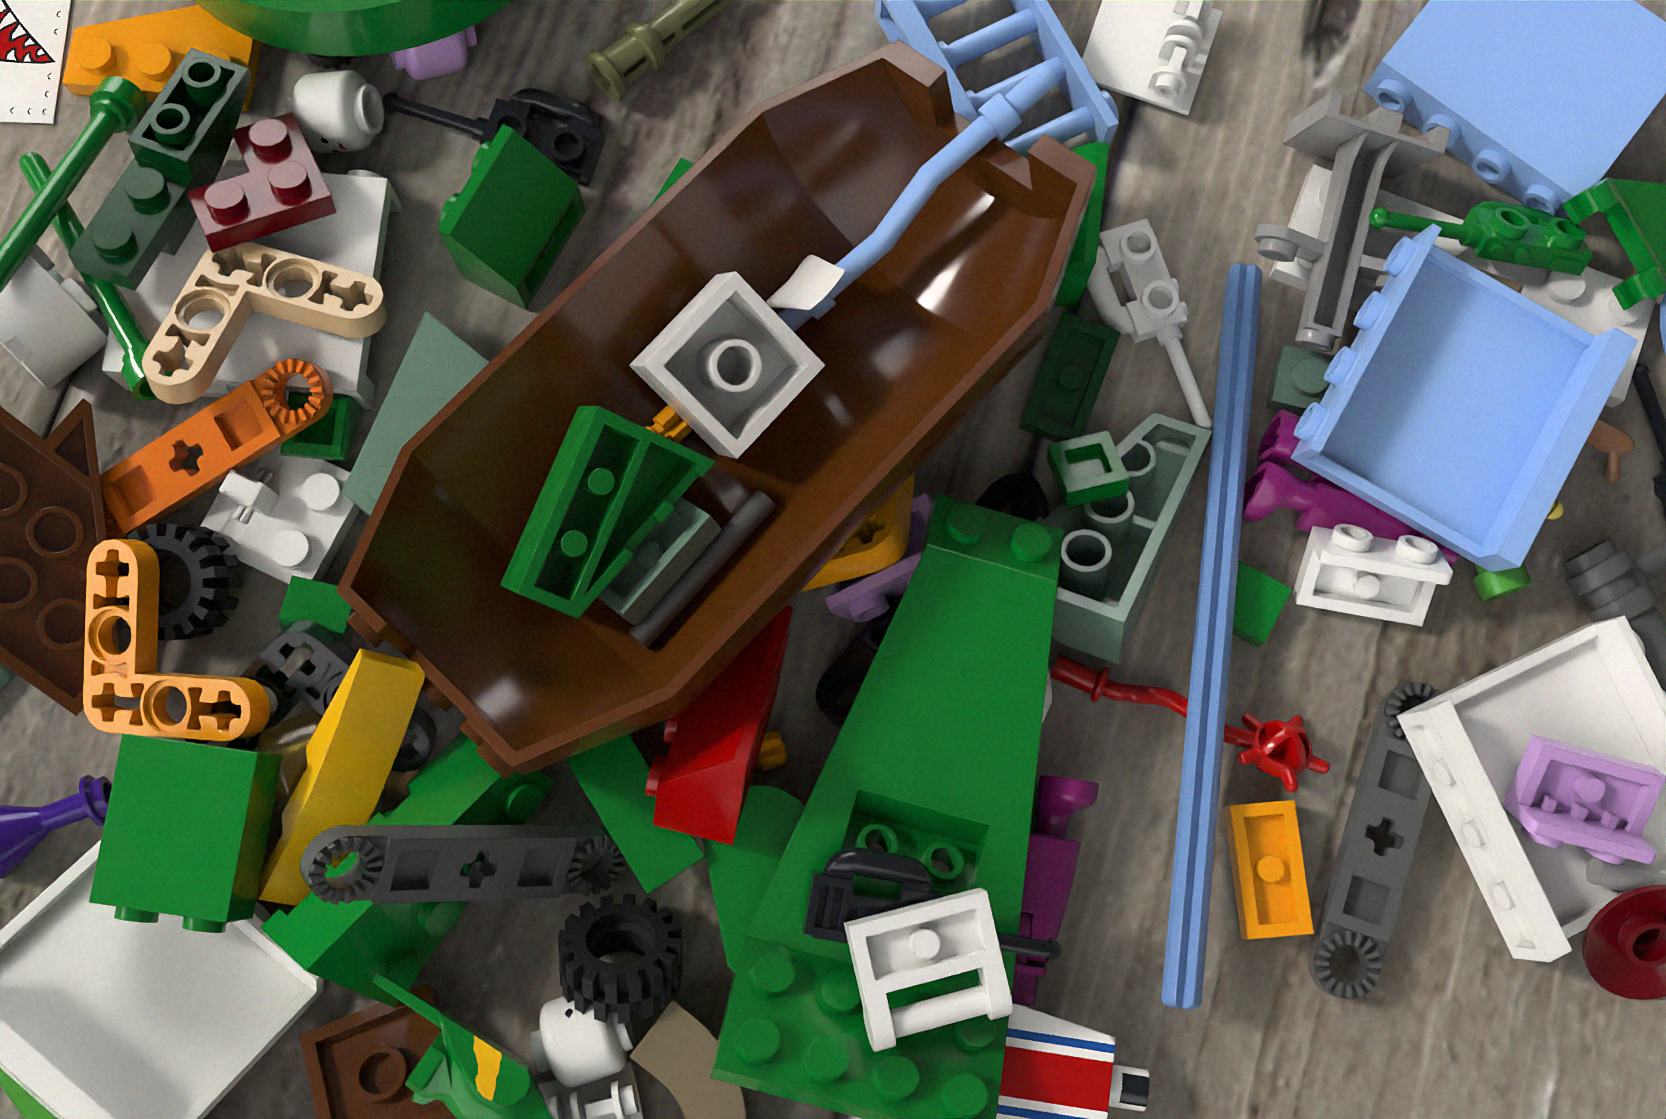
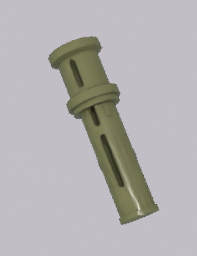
M674 0L645 23L640 20L636 22L631 21L623 28L624 35L601 53L591 51L584 58L587 70L603 93L611 100L618 102L626 95V87L649 70L655 73L665 65L669 51L736 0Z

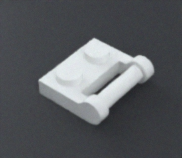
M976 888L844 923L862 1001L864 1023L874 1052L895 1047L896 1038L987 1014L988 1018L993 1020L1013 1014L1011 993L986 890ZM974 969L978 971L979 986L889 1009L886 996L888 992Z

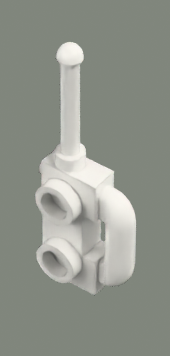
M1146 218L1099 233L1096 264L1086 285L1100 320L1105 327L1119 331L1121 334L1130 333L1134 343L1157 337L1159 345L1166 347L1195 421V426L1213 431L1214 419H1210L1180 343V339L1183 337L1180 329L1187 322L1188 308L1185 302H1180L1177 280L1170 277L1148 219ZM1119 270L1131 301L1126 303L1125 307L1120 305L1108 273Z

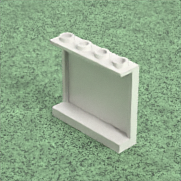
M243 160L227 161L225 165H222L215 182L248 173ZM351 170L347 175L321 172L331 193L337 213L249 241L363 273L374 278L379 283L389 212L401 213L402 204L389 180L374 172ZM196 218L175 256L161 251L136 291L117 285L149 342L152 341L203 254L210 248L198 218ZM239 267V270L247 271L246 267ZM225 272L223 273L224 276H230V275H231V274H228V273H225ZM292 280L283 284L278 293L289 298L301 297L309 292L312 284L305 280ZM328 291L327 294L333 295L332 291ZM359 301L358 304L367 305V302ZM345 307L346 311H353L354 309L351 307ZM211 310L200 312L190 320L189 326L201 330L210 329L222 321L224 314ZM252 311L210 387L202 396L221 398L246 381L260 376L274 367L275 363L279 361L300 359L313 362L325 370L332 382L333 396L351 397L362 409L372 410L375 385L366 375L371 336L359 339L347 338ZM109 327L102 371L123 388L130 390L121 373L124 365L122 358L125 352ZM183 344V347H184L185 352H186V350H187L188 347H186V346ZM185 359L180 369L188 371L189 366ZM303 374L294 375L288 380L284 390L287 403L289 392L312 394L310 392L312 386L308 385V379L304 378Z
M1625 615L1584 625L1397 715L1399 723L1514 959L1551 962L1572 951V948L1567 938L1587 929L1589 923L1600 909L1614 898L1626 893L1589 883L1586 878V867L1594 856L1578 845L1564 842L1562 848L1557 849L1544 846L1529 839L1521 832L1523 826L1503 806L1532 734L1653 766L1666 776V692L1661 689L1645 657V647L1642 640L1631 629ZM1666 781L1641 835L1658 852L1653 864L1649 865L1627 858L1623 864L1666 874Z
M100 840L0 930V1069L57 1119H204L324 992V979L306 972L260 928L271 915L257 901L252 919L229 922L224 933L186 930L181 928L183 916L160 913L157 923L119 920L114 918L116 906L89 903L101 844Z

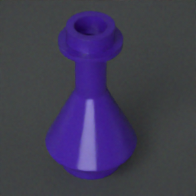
M86 775L79 780V793L43 807L0 805V879L9 876L51 831L90 817L96 825L103 826L112 783L104 776L95 779L90 775Z

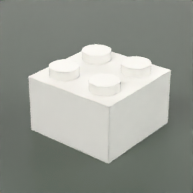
M734 271L716 274L629 366L717 454L738 459L819 373L825 364L748 283Z

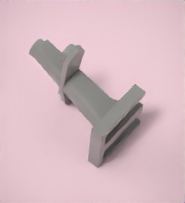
M1333 91L1288 122L1282 143L1283 145L1334 161L1318 239L1294 229L1275 224L1258 225L1254 237L1255 241L1259 243L1257 253L1265 258L1281 262H1293L1295 257L1312 263L1295 343L1302 347L1322 352H1331L1335 339L1342 337L1356 277L1374 280V290L1380 293L1390 275L1383 271L1385 259L1362 254L1370 225L1369 215L1374 209L1381 177L1394 179L1444 154L1451 132L1449 128L1438 126L1417 138L1399 133L1404 114L1383 107L1375 109L1359 120L1339 114L1344 95Z

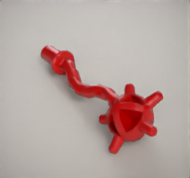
M1059 654L1050 678L1090 694V701L1096 703L1101 695L1115 701L1155 704L1167 707L1187 719L1188 699L1175 691L1160 687L1116 682L1108 678L1110 669L1106 666L1099 671ZM1248 712L1242 716L1241 721L1249 730L1225 724L1223 742L1248 749L1237 755L1238 763L1240 765L1255 764L1259 771L1281 778L1287 792L1292 793L1298 790L1297 776L1305 769L1321 774H1326L1330 769V764L1327 761L1312 754V745L1305 729L1302 728L1304 720L1301 716L1295 715L1289 722L1271 720L1263 723Z

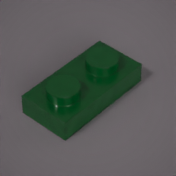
M1063 311L1018 429L1053 442L1082 437L1121 332Z

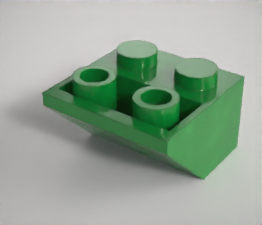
M502 124L493 141L484 142L478 149L471 167L472 174L460 194H452L445 202L439 217L438 231L464 279L527 310L586 212L579 185L517 131Z

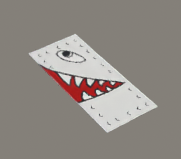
M0 0V122L54 123L71 0Z

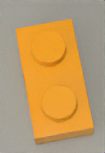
M1295 800L1223 807L1241 939L1249 940L1314 934Z

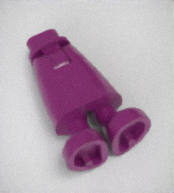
M1280 410L1274 416L1261 439L1257 451V460L1264 463L1255 469L1245 484L1243 520L1254 523L1265 519L1277 509H1293L1297 511L1295 515V529L1311 533L1312 526L1334 529L1335 525L1349 524L1369 531L1374 537L1398 541L1402 535L1417 536L1437 545L1449 566L1452 567L1459 556L1456 552L1291 459L1300 441L1299 438L1294 436V430L1300 418L1298 415L1286 410ZM1283 467L1298 468L1311 473L1308 482L1298 478Z
M1040 775L1036 832L1029 833L1018 936L1048 940L1051 937L1057 940L1071 893L1081 842L1065 838L1067 827L1075 812L1090 807L1097 800L1099 783ZM1016 953L1011 995L1012 1003L1035 1005L1038 976L1047 975V966L1045 965L1047 962L1045 958Z

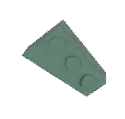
M427 311L423 315L342 490V493L368 517L371 516L401 448L489 363Z

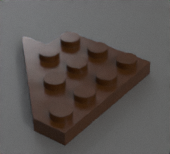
M83 398L45 440L0 406V663L77 716L84 708L83 684L87 565L89 556L94 548L107 540L92 404ZM115 622L112 629V641L119 650L117 624Z

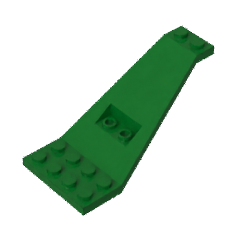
M936 494L930 508L918 565L740 947L709 1078L861 1119H996L1009 1015L990 1020L987 1014L903 1036L896 1038L895 1047L874 1052L864 1023L863 1006L848 941L846 944L812 938L811 935L803 934L801 927L811 871L823 872L827 859L836 851L846 847L868 849L866 842L879 844L885 852L907 855L921 861L928 868L932 876V890L939 891L943 897L976 888L986 890L996 932L1018 935L1064 530ZM931 860L944 862L950 872L945 873L937 870ZM856 875L853 877L855 880L853 891L897 898L899 885H902V883ZM1001 951L1012 995L1016 953ZM974 969L888 992L886 996L889 1009L979 986L978 971Z

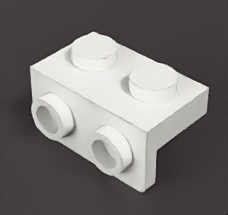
M1349 524L1335 525L1334 529L1312 526L1292 594L1297 605L1422 626L1436 584L1449 585L1453 571L1437 545L1421 537L1402 535L1396 541L1374 537L1369 531Z

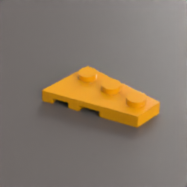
M199 5L74 28L62 83L72 94L91 96L104 78L118 76L131 81L144 93L147 102H154L188 51L194 48L249 68L251 80L242 111L249 112L262 42L245 36L223 24Z

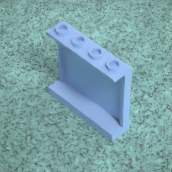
M1430 0L1382 59L1362 90L1373 97L1380 107L1404 114L1403 119L1423 134L1438 126L1451 129L1446 150L1472 167L1474 173L1480 179L1496 184L1520 201L1522 206L1540 209L1550 213L1555 218L1566 219L1569 215L1562 203L1601 180L1666 94V22L1635 0Z
M1433 223L1412 239L1404 236L1389 254L1383 266V271L1390 275L1381 292H1372L1359 309L1353 325L1360 328L1351 347L1344 346L1341 348L1328 366L1324 380L1330 383V386L1320 404L1313 402L1303 413L1296 425L1294 436L1299 438L1300 441L1291 459L1489 572L1518 568L1525 559L1638 340L1616 327L1593 336L1434 245L1442 228Z

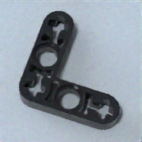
M302 620L293 622L285 627L239 676L255 680L260 685L268 687L276 696L277 709L270 712L269 721L261 732L252 737L230 740L226 747L254 751L301 700L305 701L323 716L337 692V686L341 684L357 654L328 629L316 622ZM303 643L310 645L314 650L310 660H305L289 678L284 672L279 670L294 653L295 648L300 647ZM231 701L216 702L213 704L211 714L232 713L241 718V705H236ZM415 704L407 727L417 737L413 744L408 743L402 749L399 748L391 768L392 771L404 773L418 769L426 762L436 744L437 729L435 722L417 704ZM185 738V741L209 744L211 741Z

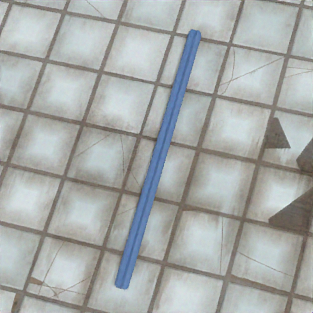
M1243 263L1232 265L1226 276L1161 997L1164 1005L1184 1010L1198 1009L1202 1004L1262 285V271L1259 266L1245 265Z

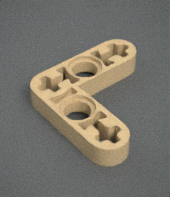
M249 241L214 253L209 248L203 254L144 352L141 361L142 368L151 391L158 399L172 404L192 402L201 397L210 387L252 311L343 337L359 339L375 334L386 323L388 314L382 287L374 278L366 274ZM239 267H246L247 271L239 270ZM225 272V273H228V274H231V275H230V276H224L223 273ZM292 280H305L312 284L309 292L301 297L289 298L278 293L283 284ZM328 291H332L333 295L327 294ZM359 301H366V302H367V305H365V304H358V302H359ZM345 307H351L354 309L353 311H346ZM211 310L224 314L222 321L210 329L201 330L189 326L190 320L200 312ZM183 344H184L186 347H188L187 350H186V352H185V349H184V347H183ZM185 359L189 366L188 371L180 369ZM166 370L174 371L171 377L165 375Z

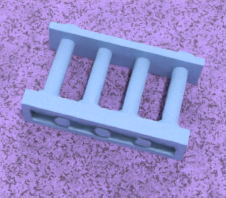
M875 0L874 16L889 42L893 43L900 40L944 68L947 72L954 111L972 123L981 116L978 112L979 108L997 93L1005 96L1042 63L976 94L972 90L964 91L955 75L957 72L956 67L1026 35L1030 37L1044 61L1043 64L1051 70L1058 80L1057 86L1072 112L1004 143L1028 159L1027 151L1044 133L1059 143H1063L1085 132L1091 143H1109L1110 147L1119 124L1116 104L1107 91L1099 90L1047 0H1008L1015 14L948 45L944 41L936 42L928 27L929 19L970 0Z

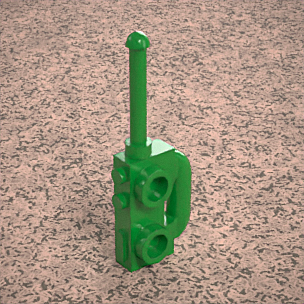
M1485 201L1479 203L1476 207L1472 206L1462 225L1390 212L1385 207H1378L1369 215L1370 224L1377 229L1389 227L1420 233L1434 223L1442 228L1438 237L1459 240L1461 246L1472 247L1476 257L1580 276L1593 257L1584 241L1586 233L1578 224L1574 225L1571 220L1560 217L1555 218L1546 211L1499 201Z

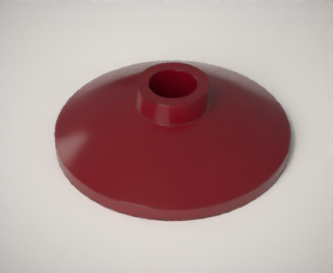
M1666 885L1644 886L1621 894L1600 909L1589 923L1582 943L1583 960L1593 979L1608 992L1620 997L1637 1000L1656 999L1666 996Z

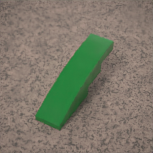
M631 734L565 759L646 894L650 895L706 858L693 835L653 825L656 797L645 795L651 767Z

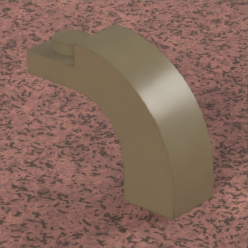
M678 997L674 998L629 1057L670 1090L678 1101L685 1119H749L745 1087L709 1078L719 1034L696 1011Z

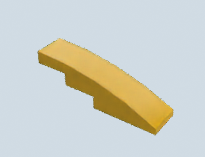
M359 649L306 747L308 767L281 814L283 834L261 872L258 900L297 906L312 891L303 879L300 869L302 855L309 843L317 835L332 827L366 825L369 822L405 736L425 679V672L417 662ZM349 849L348 854L340 851V857L337 859L333 855L330 858L333 861L331 866L336 868L352 851Z

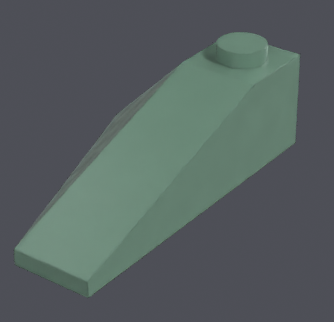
M1153 412L1116 446L1129 476L1127 494L1066 508L1065 503L1062 502L1045 519L1039 516L1034 521L1064 530L1051 635L1058 643L1119 664L1142 614L1205 456L1213 431Z

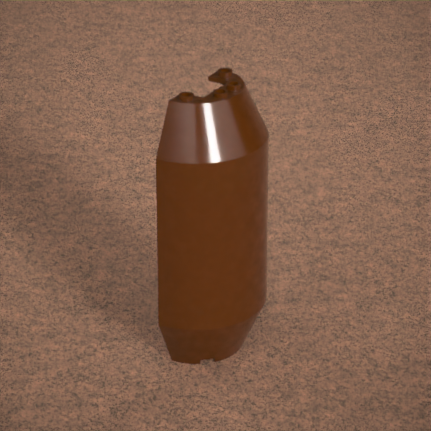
M900 40L756 104L401 448L336 589V592L355 610L346 621L376 649L387 640L410 661L417 662L425 672V679L421 690L444 712H447L455 705L467 717L458 727L478 746L475 751L506 780L515 771L525 776L684 713L1042 339L1046 332L1095 185L1097 166L1045 133L1027 151L1028 159L994 138L937 187L895 246L833 299L836 302L833 308L818 320L812 316L794 332L825 366L738 459L717 454L693 429L678 443L716 461L703 477L698 476L681 497L709 514L721 529L757 490L766 494L774 502L776 508L646 650L628 634L633 625L598 598L577 619L500 586L578 406H600L642 427H652L654 425L652 419L668 404L629 365L716 274L736 271L766 302L790 279L808 255L812 254L833 265L837 264L875 231L920 167L972 124V122L956 113L953 109L946 70ZM770 307L776 314L784 309Z

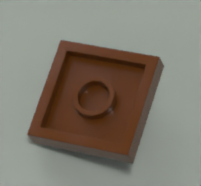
M429 983L410 990L441 1009L437 990ZM399 1000L394 1008L380 1002L300 1034L317 1119H456L447 1106L437 1099L424 1105L412 1102L411 1097L414 1092L405 1085L407 1079L442 1029Z

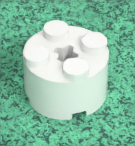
M36 244L5 289L0 293V344L34 378L50 390L107 344L110 326L107 320L96 310L98 306L88 294L70 277L65 280L53 268L55 264Z

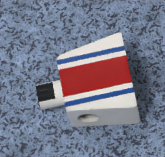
M1013 1003V1014L1009 1015L996 1119H1107L1108 1106L1144 1112L1149 1096V1072L1146 1069L1113 1064L1115 1037Z

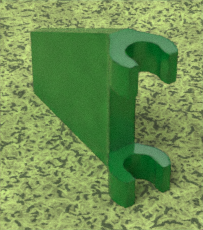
M1607 177L1562 203L1574 225L1598 211L1603 212L1637 273L1611 289L1624 311L1648 296L1650 299H1653L1666 292V184Z

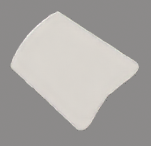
M808 255L790 279L766 303L772 308L811 310L835 287L845 273V270L817 256Z

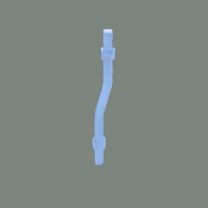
M1042 63L1005 96L997 93L979 108L978 112L981 116L920 167L875 231L835 264V266L844 269L845 273L827 296L811 310L784 308L777 314L786 325L795 332L812 316L818 320L836 305L833 299L895 246L928 199L944 180L996 136L1002 140L1022 123L1020 116L1058 84V80L1051 70Z

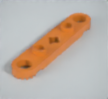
M300 359L279 361L275 363L274 367L260 376L246 381L100 475L107 540L129 539L127 535L133 531L147 529L146 525L155 524L225 480L230 469L239 471L320 420L329 410L333 400L332 382L325 370L313 362ZM303 374L302 376L308 379V385L312 386L310 388L312 396H309L308 400L310 402L305 403L304 408H299L296 411L287 404L284 390L291 377ZM186 445L188 447L202 448L204 454L197 459L200 471L183 468L182 461L186 460L189 456Z

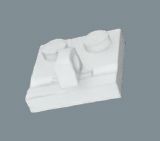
M282 444L239 471L230 469L219 489V494L200 527H207L215 531L212 537L224 538L231 545L222 554L237 555L239 562L289 585L292 575L321 582L360 511L342 493L351 472L323 459L283 456L280 454Z

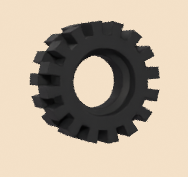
M172 523L146 525L147 530H135L127 535L129 539L144 541L154 549L159 560L160 575L164 564L172 557L182 559L190 572V592L186 601L180 606L175 607L167 603L159 583L158 640L170 641L204 637L213 633L211 627H222L229 620L222 610L236 609L240 599L229 596L230 588H242V577H230L229 569L238 567L240 564L237 555L222 554L231 546L224 538L212 537L215 531L207 527L195 526V524ZM129 563L118 565L119 575L128 576ZM122 598L123 603L120 605H129L130 598ZM127 624L126 627L131 631L129 624Z
M624 894L623 903L620 904L613 903L612 895L600 897L601 907L597 909L590 901L579 906L580 917L571 913L565 920V930L560 929L558 935L560 986H562L563 996L566 1001L574 1000L575 1010L583 1015L593 1003L594 1019L604 1023L607 1021L609 1012L618 1013V1024L630 1023V1012L638 1010L642 1020L653 1016V1002L662 1009L669 1005L671 1002V992L678 993L682 976V929L679 921L673 922V912L666 906L657 912V901L646 897L641 906L636 905L635 894ZM621 951L633 952L643 956L635 961L620 964L608 963L599 959L607 954Z

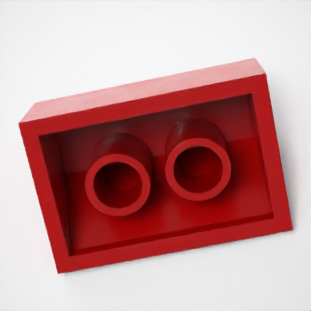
M787 605L684 713L667 720L664 742L670 743L671 747L667 757L655 755L645 790V795L656 797L654 826L733 845L777 696L794 607Z

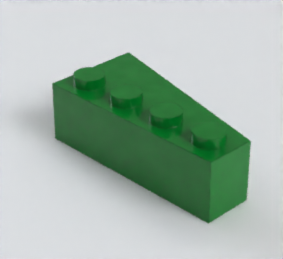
M461 731L406 785L409 796L395 810L388 811L383 815L378 812L366 825H524L537 811L542 799L552 787L554 781L539 770L525 776L515 771L507 780L504 779L475 751L478 746ZM358 851L357 853L351 852L336 868L326 864L325 866L328 870L324 875L326 877H337L346 873L356 862ZM478 852L475 861L463 864L462 870L465 873H469L472 864L483 862L485 856ZM311 891L288 915L279 909L260 928L306 972L394 1008L399 1000L373 983L377 974L381 973L408 989L414 983L419 971L444 936L457 923L460 914L469 901L372 904L370 900L352 901L347 904L344 901H339V905H334L330 901L323 902Z

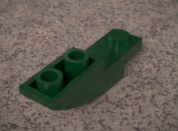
M194 48L188 51L127 140L135 157L69 252L68 256L76 270L136 291L161 251L175 256L197 218L187 191L215 182L233 139L231 130L236 129L251 80L249 68Z

